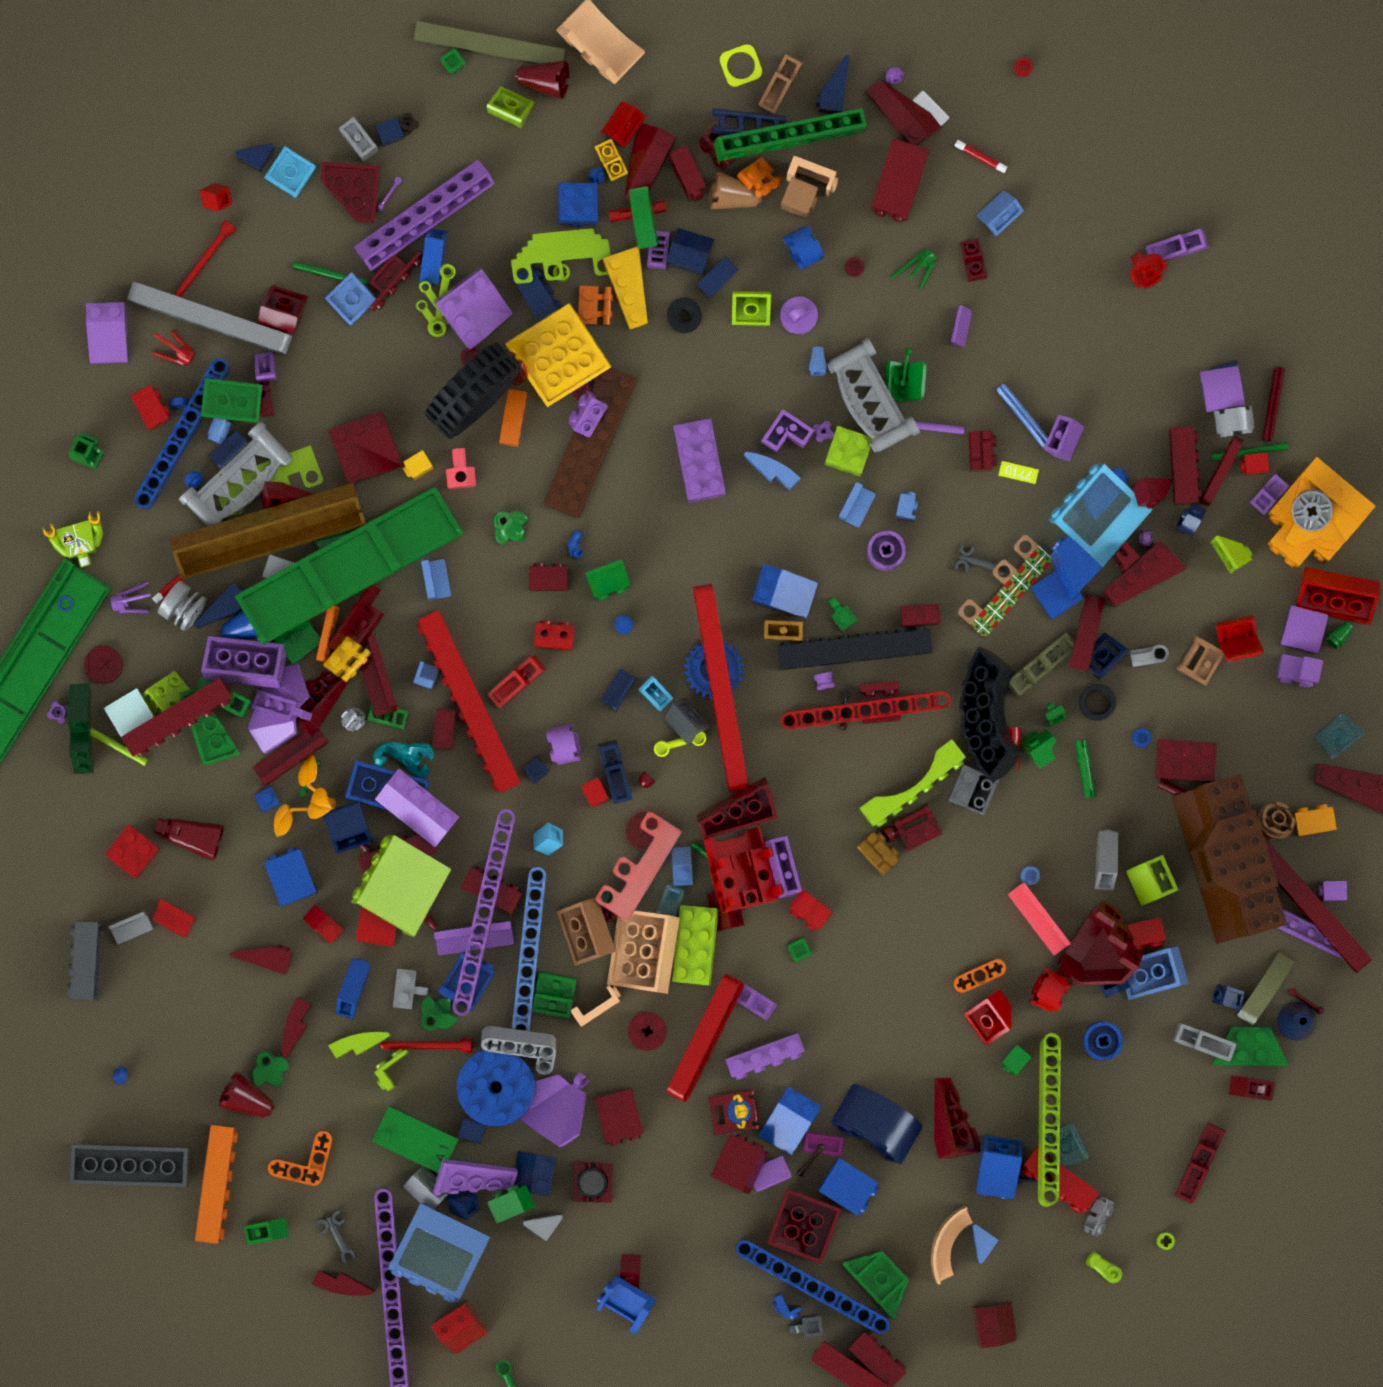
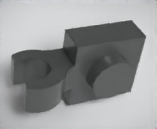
M821 1316L801 1318L802 1324L788 1326L789 1334L803 1332L804 1338L823 1335Z

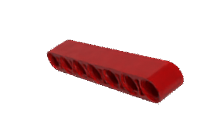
M728 974L722 977L668 1086L667 1093L683 1102H686L691 1096L744 988V982Z

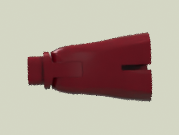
M158 818L154 833L162 835V838L177 846L214 861L220 846L217 843L221 842L224 833V825L183 819L170 820L167 818V820Z

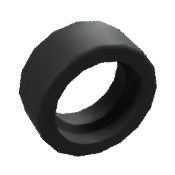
M1093 684L1081 693L1079 707L1087 718L1103 720L1114 712L1116 697L1108 686ZM1101 691L1107 695L1109 705L1104 712L1093 713L1088 709L1086 699L1091 692Z

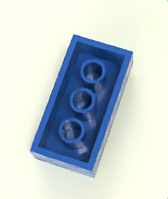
M355 760L345 798L387 810L375 798L396 772ZM409 776L428 791L430 781Z

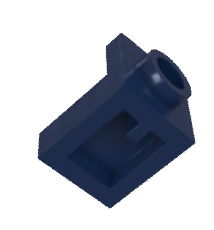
M1218 984L1214 990L1212 1002L1241 1011L1246 992Z

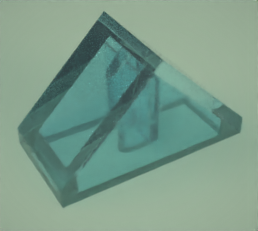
M667 883L657 912L675 917L685 890Z

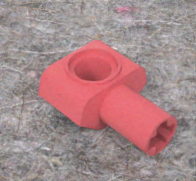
M465 448L452 449L453 468L446 469L448 489L475 487V467H467ZM459 473H464L466 479L463 482H458L456 476Z

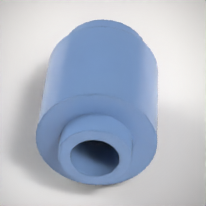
M213 418L207 433L209 434L207 439L222 444L223 440H226L232 423L229 420Z

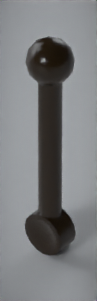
M843 691V704H847L849 692ZM846 707L842 709V716L846 718ZM845 722L839 725L840 730H846L847 725Z
M818 1144L815 1153L801 1169L797 1170L798 1176H803L804 1171L815 1157L825 1150L823 1144Z

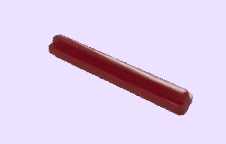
M1283 367L1274 368L1262 436L1264 441L1273 440L1285 372Z

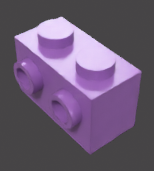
M1058 414L1043 449L1054 457L1070 461L1084 426L1072 418Z

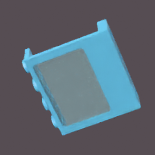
M1098 463L1089 469V474L1085 479L1082 478L1076 484L1077 488L1073 493H1069L1064 498V503L1053 510L1049 521L1056 524L1068 536L1073 538L1103 567L1152 509L1139 507L1134 492L1105 464Z

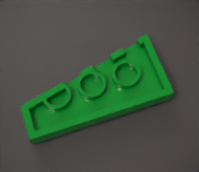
M199 687L180 692L181 699L183 700L200 690ZM215 713L206 718L204 715L198 717V723L191 726L203 766L240 755V752Z

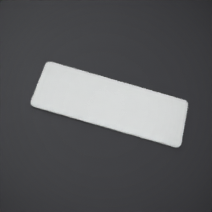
M924 91L913 99L915 103L929 111L941 126L949 119V116Z

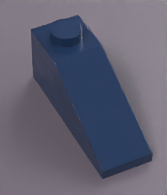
M848 55L843 58L822 89V94L817 95L816 107H820L819 113L835 114L842 112L849 63Z
M232 583L194 625L199 629L239 614L243 610L235 599V595L243 591Z

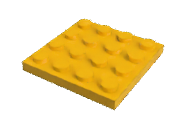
M570 302L505 343L547 407L611 368V364Z

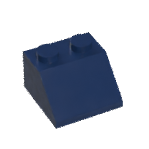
M678 228L667 257V264L703 276L714 239Z
M518 1151L516 1162L518 1174L514 1186L518 1185V1188L526 1185L531 1194L550 1196L557 1157Z

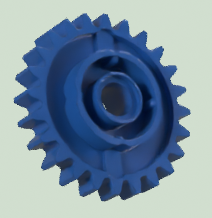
M724 640L723 645L733 694L732 688H739L737 681H743L739 675L745 674V671L740 670L745 664L739 662L743 658L742 656H736L739 650L733 651V644L726 646V640ZM695 644L696 651L690 650L689 652L692 656L685 658L689 661V664H684V667L688 668L684 675H689L686 682H692L690 689L696 688L695 694L702 692V698L708 694L710 700H712L703 645L699 647Z

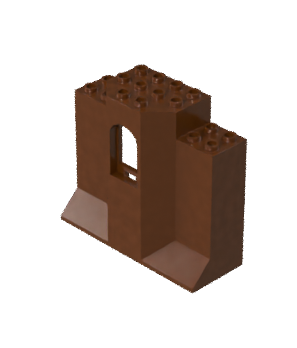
M1241 774L1210 782L1191 791L1172 796L1216 944L1287 925L1276 887L1279 886L1256 810L1252 811Z

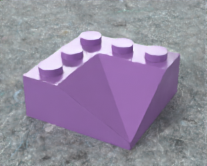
M477 268L433 302L468 349L473 348L513 314L492 282L480 268Z

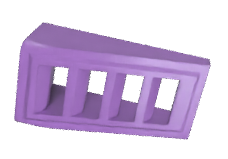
M657 231L658 236L665 237V241L659 240L658 244L665 245L664 248L649 247L647 268L666 270L670 232ZM653 251H663V252H664L663 255H661V254H652V253H653ZM652 258H661L663 262L652 261Z

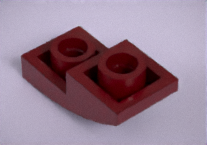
M979 238L960 242L968 282L986 279L987 272Z

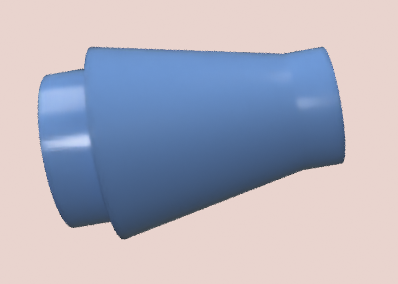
M823 347L812 348L808 369L812 376H823L826 374L827 365Z

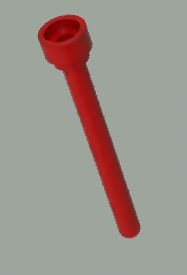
M224 220L220 225L221 232L175 291V296L181 297L224 239L234 234L237 229Z
M464 1038L460 1042H381L380 1048L460 1049L464 1053H472L473 1039Z

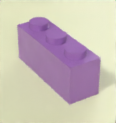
M787 836L764 842L765 849L770 847L772 849L773 857L769 858L775 884L776 886L781 885L783 895H779L778 899L802 892Z

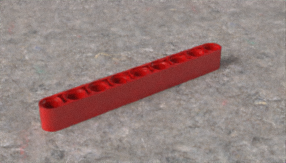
M937 691L790 711L782 715L781 724L786 729H797L947 708L951 698L947 692ZM941 694L946 695L948 698L945 705H939L936 701L937 697ZM921 697H925L929 701L928 706L925 708H921L917 704L918 699ZM901 700H907L910 704L909 708L905 711L898 707V703ZM883 702H887L890 705V711L887 713H882L879 709L880 704ZM863 705L871 707V713L867 716L862 715L860 712V708ZM848 707L852 710L850 718H844L841 715L843 708ZM825 710H830L833 713V718L829 721L824 720L822 717V713ZM805 713L813 714L814 721L812 723H806L803 720ZM787 715H791L795 719V723L792 726L784 723V718Z

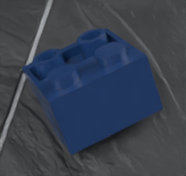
M359 801L332 809L323 815L336 854L373 842Z

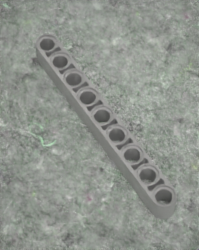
M132 282L126 299L136 305L286 355L292 336L137 282Z

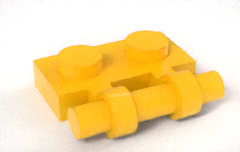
M347 636L325 661L323 666L337 677H340L345 672L341 678L347 682L357 674L358 668L368 661L367 658L371 652L365 648L360 653L363 649L362 646Z

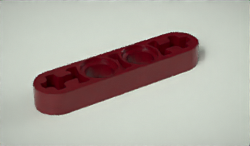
M1233 436L1202 494L1201 503L1207 506L1212 503L1242 446L1243 439L1237 436Z

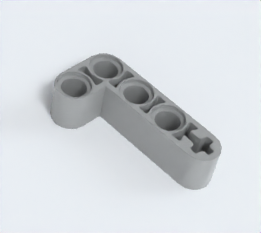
M487 1026L482 1030L481 1047L485 1051L536 1058V1071L539 1074L546 1075L552 1072L556 1057V1038L553 1035L495 1026Z

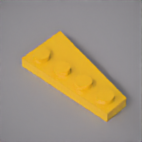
M638 246L603 258V263L629 331L646 325L648 320Z

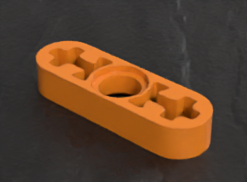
M995 959L970 970L954 979V989L964 993L1000 977L1005 973L1006 965L1002 960ZM994 963L1001 964L1003 967L1000 969L1001 972L997 973V971L990 973L992 977L989 978V974L984 967L988 966L989 970L994 967ZM978 970L985 973V979L981 982L976 981L974 978V974ZM971 974V980L975 985L971 986L970 982L965 985V989H962V987L958 988L959 979L961 978L965 981L969 979L967 975Z

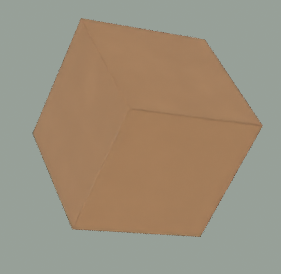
M792 177L781 202V209L807 219L810 211L813 212L818 197H816L818 187Z

